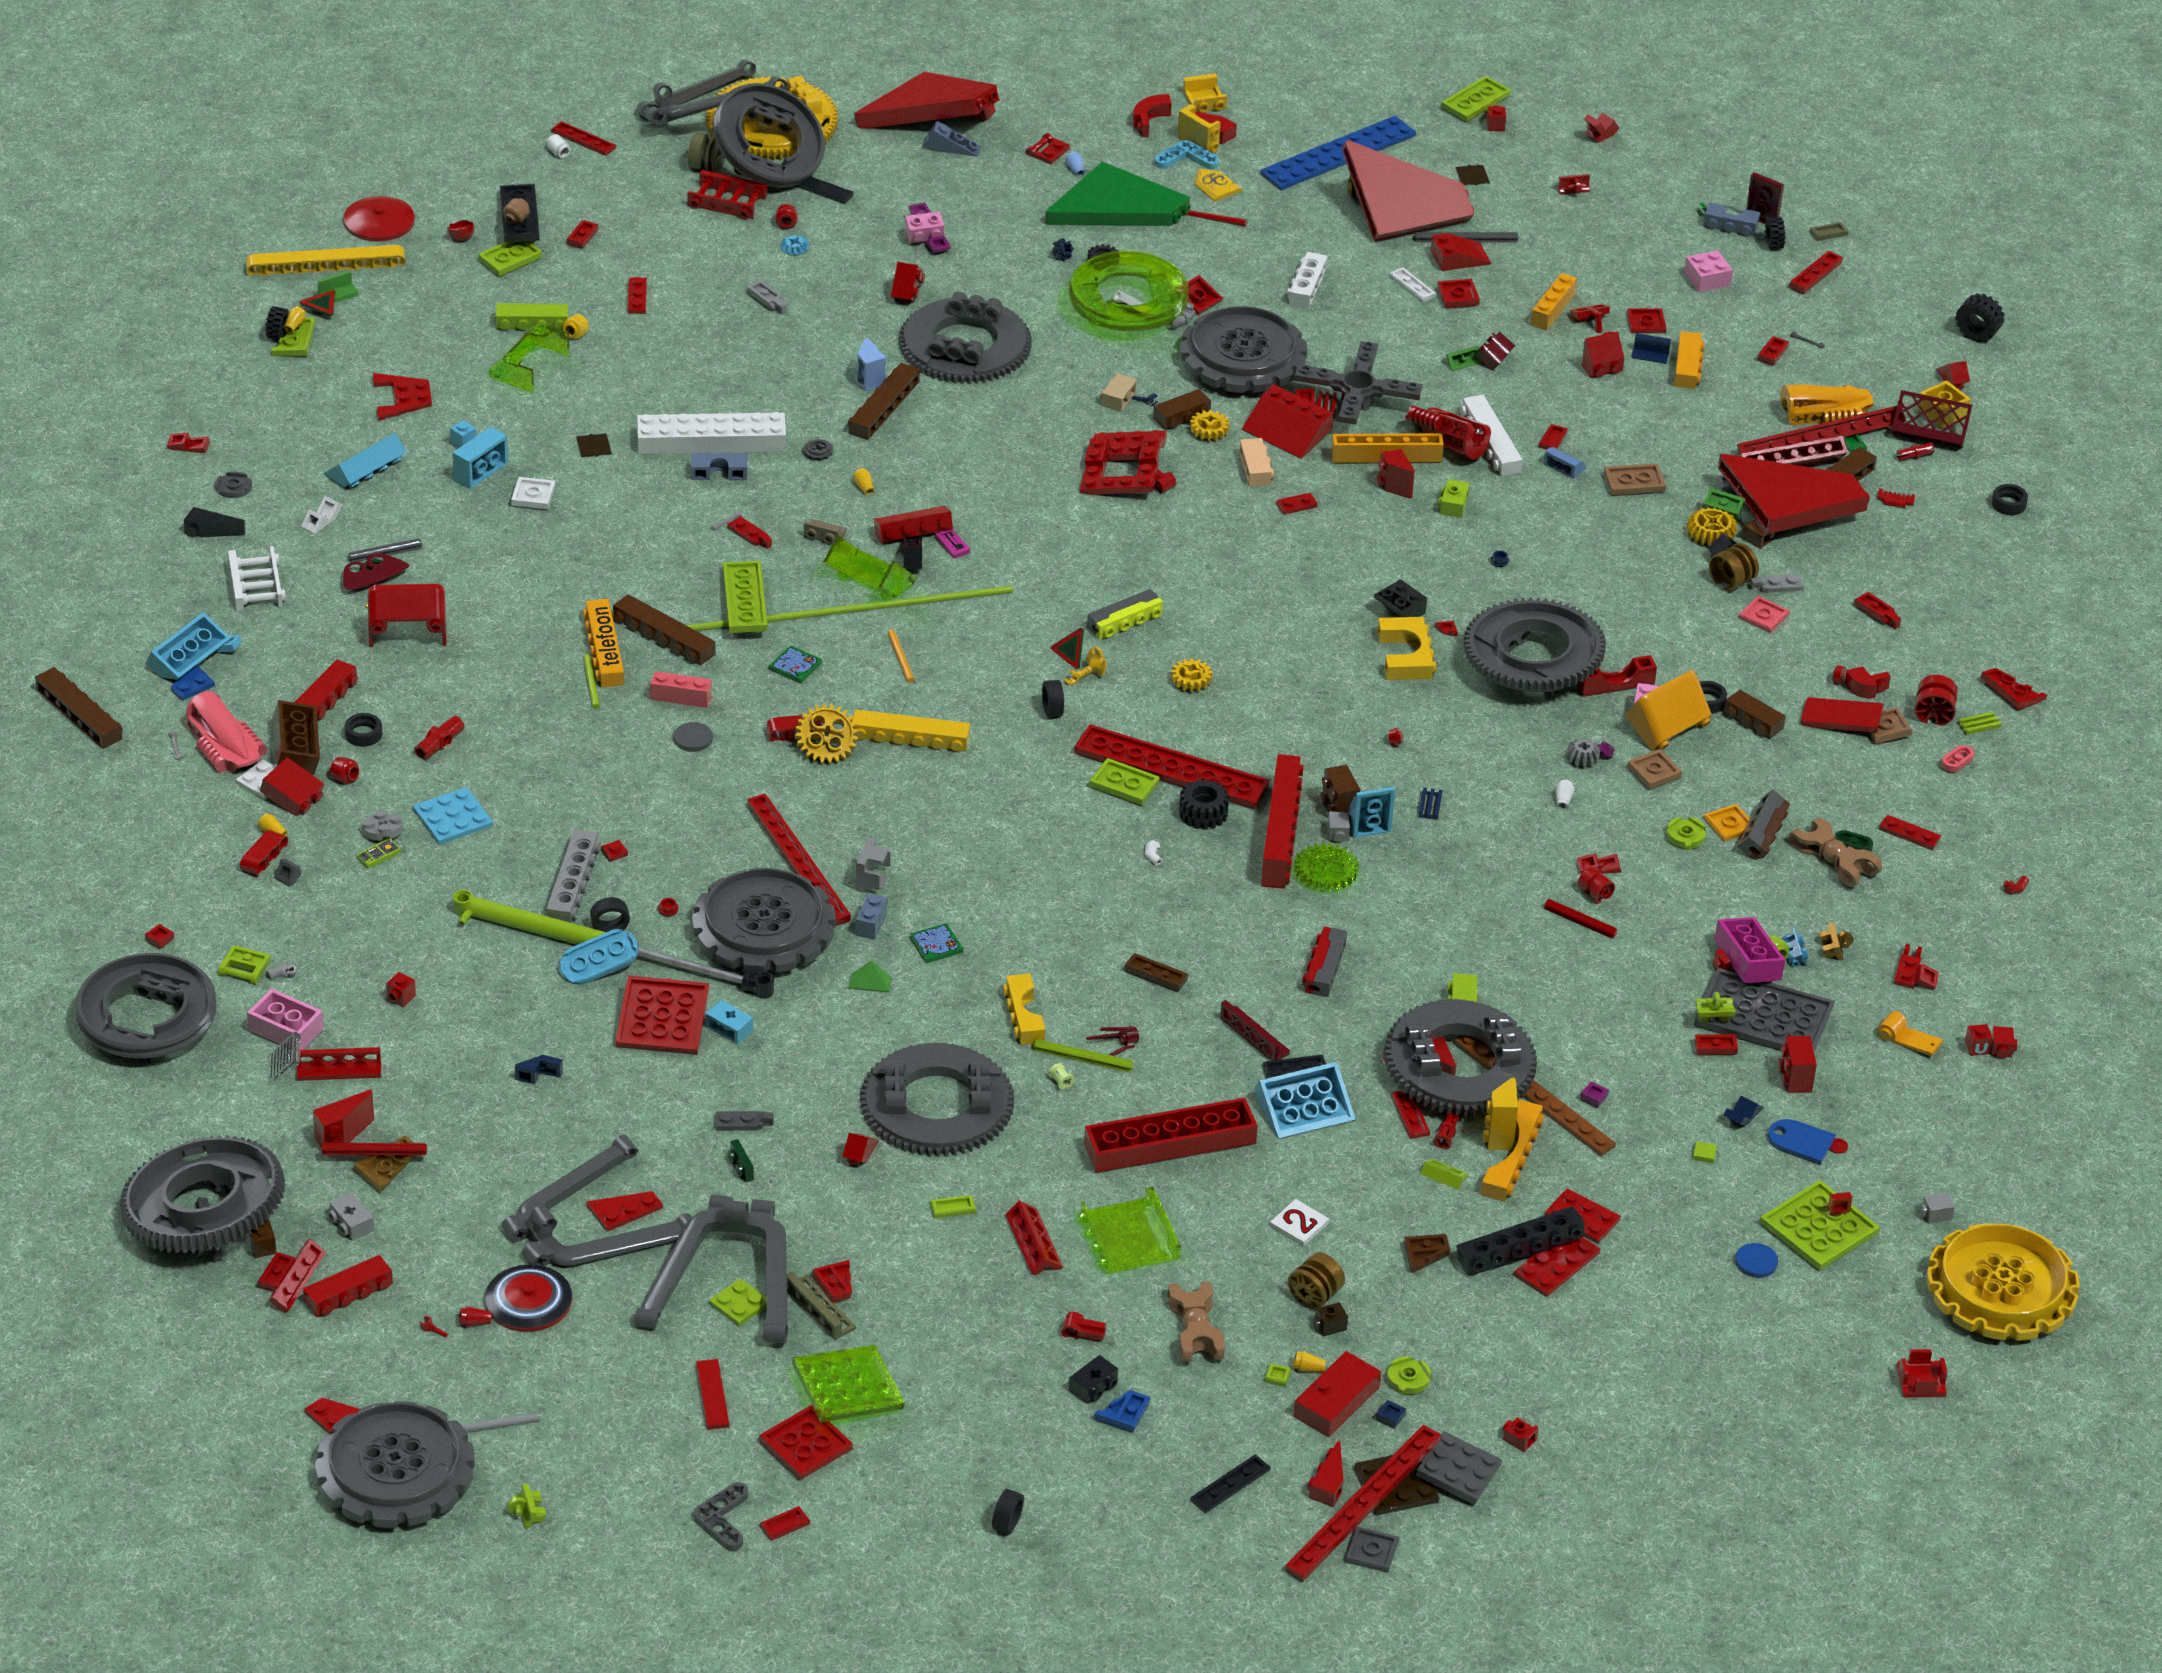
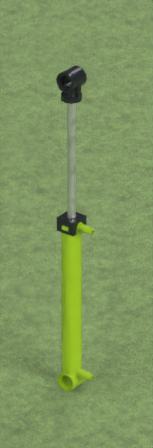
M458 890L453 894V910L456 915L461 916L459 920L461 925H464L470 917H475L574 945L606 933L475 897L468 890ZM638 947L637 956L740 983L743 991H752L757 997L762 999L770 998L774 994V976L769 972L763 971L755 975L753 972L746 971L744 976Z

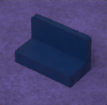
M1636 333L1631 358L1667 364L1671 339Z

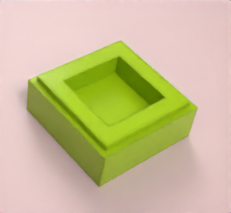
M1696 1141L1693 1160L1714 1164L1717 1145Z
M1270 1363L1265 1382L1286 1387L1291 1368Z

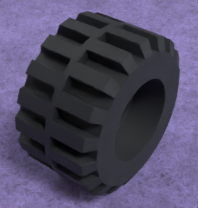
M1976 293L1971 295L1956 312V326L1960 328V333L1963 332L1966 338L1969 337L1977 342H1986L1997 333L2004 323L2005 319L2003 317L2005 314L2002 312V306H1999L1997 300L1994 301L1993 297H1987L1986 294L1980 295Z
M1196 780V782H1189V785H1185L1181 789L1179 816L1184 823L1188 822V826L1192 827L1195 825V829L1203 827V830H1208V827L1214 829L1216 825L1221 826L1222 822L1227 820L1229 794L1227 789L1223 788V785L1217 784L1215 781Z

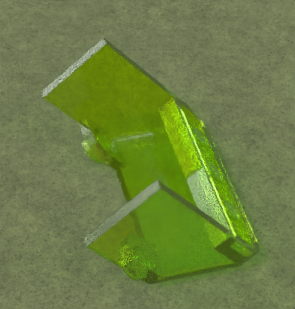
M543 323L534 325L489 368V377L532 393L534 391L533 369L520 365L522 360L536 345L568 356L570 354L569 333Z
M838 535L823 561L838 571L837 575L845 580L848 577L881 592L880 596L888 600L898 597L913 586L917 580L915 575L896 562L892 561L890 564L868 554Z

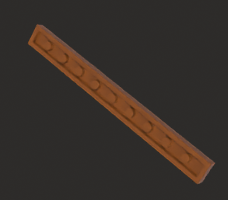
M1462 1035L1455 1039L1454 1045L1488 1071L1497 1063L1493 1051L1479 1039L1468 1035ZM1533 1081L1531 1088H1528V1092L1524 1093V1098L1527 1101L1542 1105V1112L1599 1156L1615 1148L1616 1142L1536 1081Z

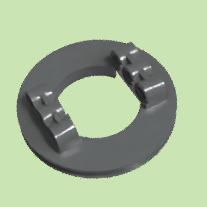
M765 83L744 84L731 90L723 98L715 111L713 119L714 137L721 153L734 167L733 170L736 174L771 187H791L810 178L821 164L825 152V139L821 125L811 109L787 90ZM743 116L748 120H757L764 126H773L780 132L785 133L793 130L797 140L796 153L785 158L782 164H778L746 152L751 145L745 138L742 130Z
M160 953L129 955L101 966L83 982L75 1002L77 1023L88 1041L101 1051L131 1059L137 1058L139 1061H146L150 1064L154 1062L156 1057L180 1051L200 1039L214 1021L217 1008L213 983L202 969L183 958ZM132 987L134 993L138 996L151 997L165 1003L173 1002L174 1005L181 1006V1009L172 1018L153 1025L154 1035L113 1025L112 1014L108 1007L118 993Z

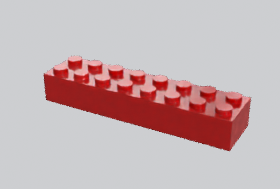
M1277 754L1263 856L1262 887L1285 889L1286 882L1290 883L1291 871H1287V869L1292 868V856L1296 837L1295 830H1297V817L1299 815L1303 784L1302 777H1299L1303 776L1304 765L1300 764L1301 756Z
M1243 1097L1086 1125L1084 1145L1095 1173L1256 1144L1258 1125L1246 1098Z

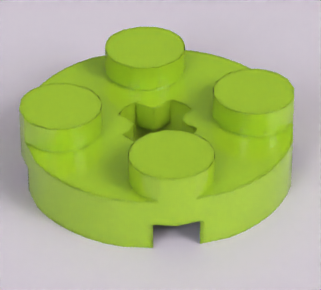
M1677 817L1669 822L1666 837L1673 845L1685 850H1691L1705 842L1706 827L1698 819L1689 817L1688 820H1682V817Z
M1410 1356L1399 1357L1393 1360L1387 1372L1389 1385L1401 1395L1417 1394L1429 1387L1431 1370L1424 1361L1420 1359L1419 1362L1412 1360L1413 1357ZM1405 1374L1413 1375V1377H1406Z

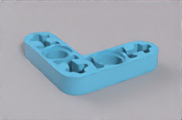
M1188 140L1180 141L1155 157V166L1162 169L1170 167L1185 157L1190 158L1207 169H1216L1219 166V158L1216 155Z

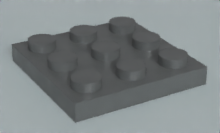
M1443 1431L1441 1441L1427 1454L1417 1469L1415 1476L1475 1505L1503 1460Z

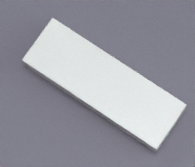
M1402 267L1389 273L1390 278L1422 303L1436 297L1437 293Z

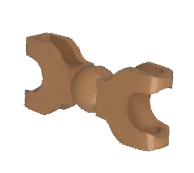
M1816 818L1811 821V832L1796 829L1789 833V843L1803 854L1815 855L1820 859L1824 857L1828 863L1834 865V868L1838 871L1839 880L1848 887H1854L1859 884L1860 873L1874 876L1882 871V862L1875 854L1868 850H1857L1850 846L1846 847L1843 842L1836 840V836L1832 834L1831 824L1822 818Z
M1210 1281L1200 1282V1289L1195 1292H1186L1181 1289L1179 1284H1168L1170 1310L1182 1317L1183 1327L1185 1328L1180 1334L1181 1345L1179 1353L1182 1362L1192 1361V1355L1198 1351L1211 1353L1214 1360L1224 1359L1225 1343L1223 1333L1210 1325V1318L1207 1314L1213 1306V1289Z

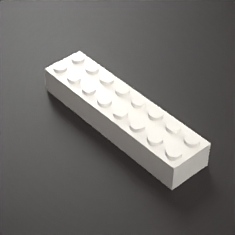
M785 413L637 415L638 454L786 451Z

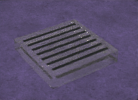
M296 1031L269 1054V1085L278 1084L300 1064L301 1034Z

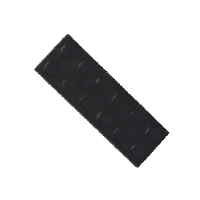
M535 184L500 186L504 243L514 244L525 241L529 243L540 241ZM514 198L523 199L529 205L530 213L521 224L508 223L503 214L505 206Z

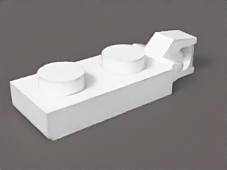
M1117 289L1112 297L1118 304L1127 303L1126 307L1133 311L1138 309L1140 311L1139 314L1147 319L1149 316L1156 318L1159 314L1155 309Z

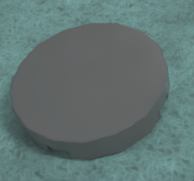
M238 471L227 472L222 477L220 475L215 481L217 493L227 498L245 496L252 489L251 478L249 479L247 474Z
M699 722L684 723L674 731V742L680 749L685 751L697 752L700 749L708 748L712 743L713 733L711 729Z

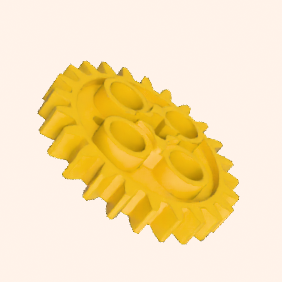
M823 703L822 708H819L816 704L815 711L808 708V715L802 713L803 720L798 719L797 724L800 726H796L795 731L798 733L795 734V739H799L797 746H803L800 752H807L806 759L812 756L813 763L819 759L820 764L827 761L830 765L831 760L839 763V758L846 760L845 754L851 756V749H855V742H858V737L855 735H858L859 730L854 729L857 726V722H851L853 716H846L848 710L840 712L841 706L834 709L833 703H831L830 707L827 708L826 704ZM821 721L824 725L816 726L814 722ZM840 724L843 728L837 730L833 725ZM818 739L820 743L813 744L811 740ZM836 742L840 746L838 748H833L832 746H830V743Z

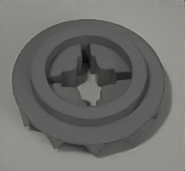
M815 439L804 445V454L807 455V458L812 457L813 460L819 458L822 461L823 457L828 459L829 455L833 453V446L825 440Z

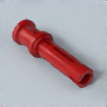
M1454 1111L1446 1115L1445 1121L1439 1125L1438 1134L1433 1140L1436 1147L1443 1149L1451 1147V1139L1456 1135V1124L1461 1112L1458 1116L1455 1115Z

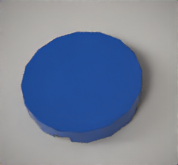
M1745 1244L1736 1253V1266L1745 1275L1756 1276L1755 1278L1768 1277L1775 1272L1778 1266V1256L1773 1249L1764 1244Z

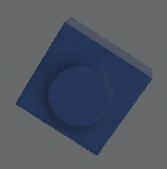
M1387 1400L1377 1412L1376 1420L1396 1428L1406 1415V1408Z

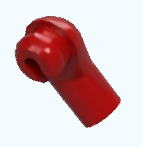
M2021 876L2015 884L2012 880L2009 882L2008 880L2005 881L2003 884L2004 891L2008 894L2022 893L2029 883V878Z

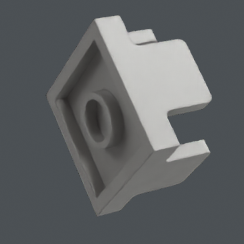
M868 838L856 863V891L864 893L866 888L883 889L888 878L887 875L874 872L876 864L890 867L891 850L876 846V839Z

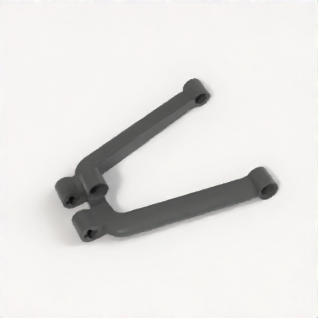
M743 59L736 68L673 92L671 87L659 82L653 87L655 100L639 102L637 112L650 122L661 125L716 108L728 93L682 105L678 104L744 75L751 77L756 73V65L747 59ZM749 64L750 69L747 72H745L744 68L746 65ZM773 76L768 82H765V84L775 86L780 81V88L784 90L788 88L787 82L778 76ZM665 87V93L660 95V90Z
M620 1135L613 1141L611 1147L525 1200L518 1208V1215L506 1217L501 1227L514 1243L528 1237L533 1240V1242L525 1245L522 1250V1255L532 1266H546L553 1262L561 1266H574L677 1241L686 1223L692 1216L689 1213H684L669 1223L571 1246L562 1245L552 1236V1231L557 1226V1220L550 1213L549 1209L581 1190L617 1164L635 1157L637 1152H639L628 1136Z
M711 1194L707 1212L694 1215L686 1223L641 1308H637L635 1327L656 1329L658 1316H661V1312L708 1233H743L759 1236L766 1240L767 1320L764 1324L763 1340L765 1342L786 1344L788 1337L786 1231L780 1222L773 1220L775 1201L753 1199L749 1213L748 1202L733 1201V1197Z

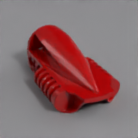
M1412 405L1405 416V419L1416 423L1425 433H1442L1444 446L1459 455L1478 459L1487 450L1491 437V428L1487 424L1436 407L1426 410Z

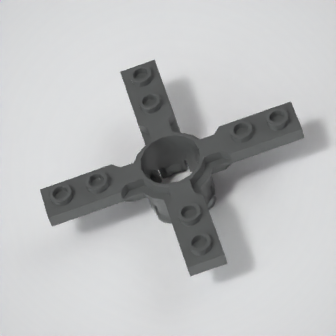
M1368 341L1360 342L1352 371L1341 374L1326 368L1298 365L1294 381L1330 386L1334 391L1342 392V407L1338 422L1355 425L1357 424L1361 409L1368 411L1369 407L1373 404L1374 397L1381 398L1383 395L1419 401L1423 389V384L1416 382H1406L1397 379H1375L1371 372L1377 355L1378 344Z

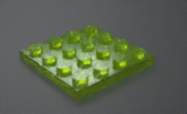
M876 1345L793 1357L792 1365L821 1422L904 1409L905 1402Z

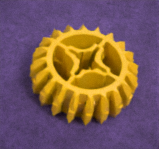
M1709 507L1706 509L1700 508L1699 511L1695 510L1693 514H1690L1689 521L1687 522V532L1691 539H1695V543L1701 542L1702 546L1705 544L1710 546L1722 533H1725L1734 540L1737 534V523L1733 515H1729L1727 511L1723 512L1721 509H1715V507L1714 509Z

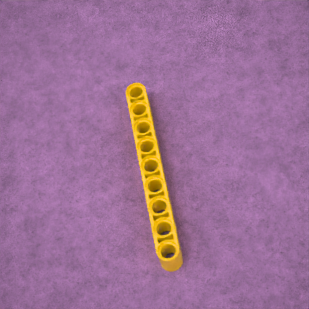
M400 245L259 253L247 256L246 272L249 276H261L292 272L305 273L308 271L323 272L324 270L340 271L341 269L403 267L406 259L404 248Z

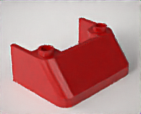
M373 585L368 589L369 648L373 647V634L384 633L387 630V622L426 621V627L430 632L442 633L443 646H447L445 589L442 585Z

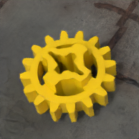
M1203 410L1202 414L1197 412L1196 416H1192L1190 428L1191 433H1195V437L1201 436V440L1207 438L1210 441L1213 438L1217 441L1218 437L1223 439L1224 435H1228L1230 423L1229 418H1225V414L1219 415V411L1214 413L1212 410H1209L1206 413Z
M1193 658L1190 661L1183 659V663L1177 661L1171 670L1172 683L1176 684L1177 688L1183 687V691L1186 689H1190V692H1193V689L1200 691L1201 687L1206 689L1207 685H1211L1213 675L1211 666L1207 667L1206 662L1200 663V659L1194 661Z

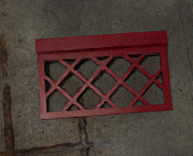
M1901 390L1891 433L1963 448L1973 405ZM1903 397H1912L1914 403L1905 407L1902 402ZM1929 400L1932 407L1923 411L1919 403ZM1941 404H1947L1951 410L1942 415L1937 407ZM1917 405L1922 413L1913 418L1908 410ZM1960 407L1968 409L1967 414L1962 418H1959L1955 412ZM1935 409L1940 417L1930 421L1926 413ZM1904 412L1911 419L1906 423L1898 422L1899 415ZM1953 413L1957 421L1948 425L1944 417ZM1924 415L1928 424L1923 427L1918 426L1915 420ZM1942 419L1946 428L1941 431L1936 430L1933 424ZM1960 423L1963 428L1962 435L1954 434L1951 427Z

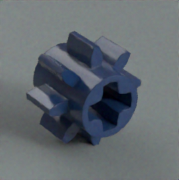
M1062 238L1053 242L1054 246L1051 251L1055 259L1060 257V260L1064 261L1072 257L1071 253L1074 248L1071 241L1065 242V239Z

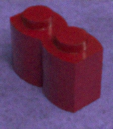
M1500 331L1496 335L1493 333L1486 340L1488 344L1485 342L1478 349L1480 353L1477 357L1492 371L1515 347Z

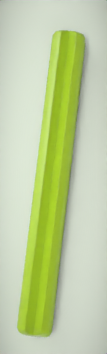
M1036 1039L1034 1043V1050L1127 1072H1131L1134 1066V1062L1129 1059Z

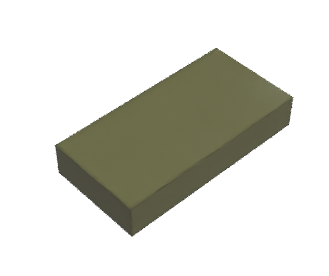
M1842 222L1810 228V233L1816 241L1849 234V231Z

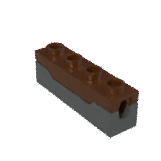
M1772 789L1759 801L1737 847L1750 856L1751 859L1757 860L1760 856L1765 857L1770 851L1769 846L1776 839L1775 834L1782 827L1781 822L1788 815L1787 810L1790 803L1784 800L1775 790Z

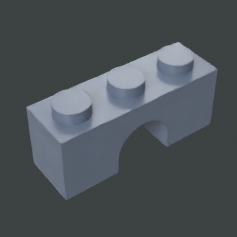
M1709 202L1705 213L1704 227L1755 237L1759 225L1760 212L1743 209L1739 215H1730L1726 212V205Z
M692 453L691 480H710V475L715 471L726 472L728 480H747V454Z

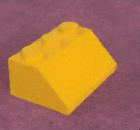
M1510 1078L1492 1091L1491 1101H1487V1113H1489V1116H1485V1128L1487 1130L1483 1131V1143H1487L1488 1150H1513L1518 1113L1516 1078Z

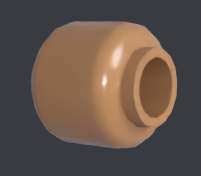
M520 198L512 199L503 210L505 220L510 224H521L530 213L528 203Z

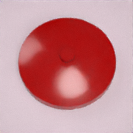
M372 196L360 199L351 204L344 213V226L347 231L353 236L367 241L382 242L397 239L408 233L415 222L414 211L411 206L400 199L389 196Z

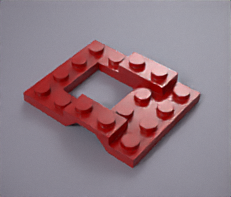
M1166 430L1095 433L1094 438H1090L1084 462L1086 467L1079 489L1080 493L1095 495L1153 492L1159 470L1160 448L1165 447L1167 439ZM1136 459L1139 461L1136 476L1103 477L1107 461Z

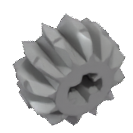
M1583 737L1581 740L1575 739L1574 742H1570L1567 750V759H1569L1570 764L1575 763L1576 768L1582 765L1583 769L1586 765L1592 768L1593 764H1597L1600 756L1597 742H1591V739L1585 740Z

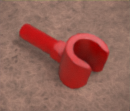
M424 1316L425 1323L419 1321L421 1330L425 1332L432 1331L445 1338L449 1335L433 1325L431 1316Z

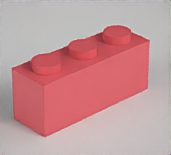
M655 671L650 683L651 700L708 708L712 696V679Z

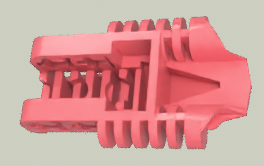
M202 692L195 696L186 708L187 726L198 739L197 748L219 773L225 770L233 773L238 768L255 762L258 763L260 757L266 754V745L246 722H238L222 702L220 696L215 692Z

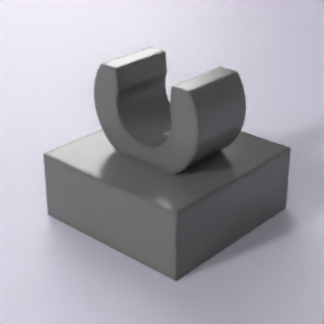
M281 859L275 878L292 886L301 875V867L287 859Z

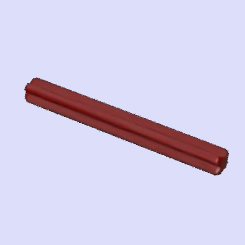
M322 1143L321 1151L323 1155L425 1156L427 1155V1144Z

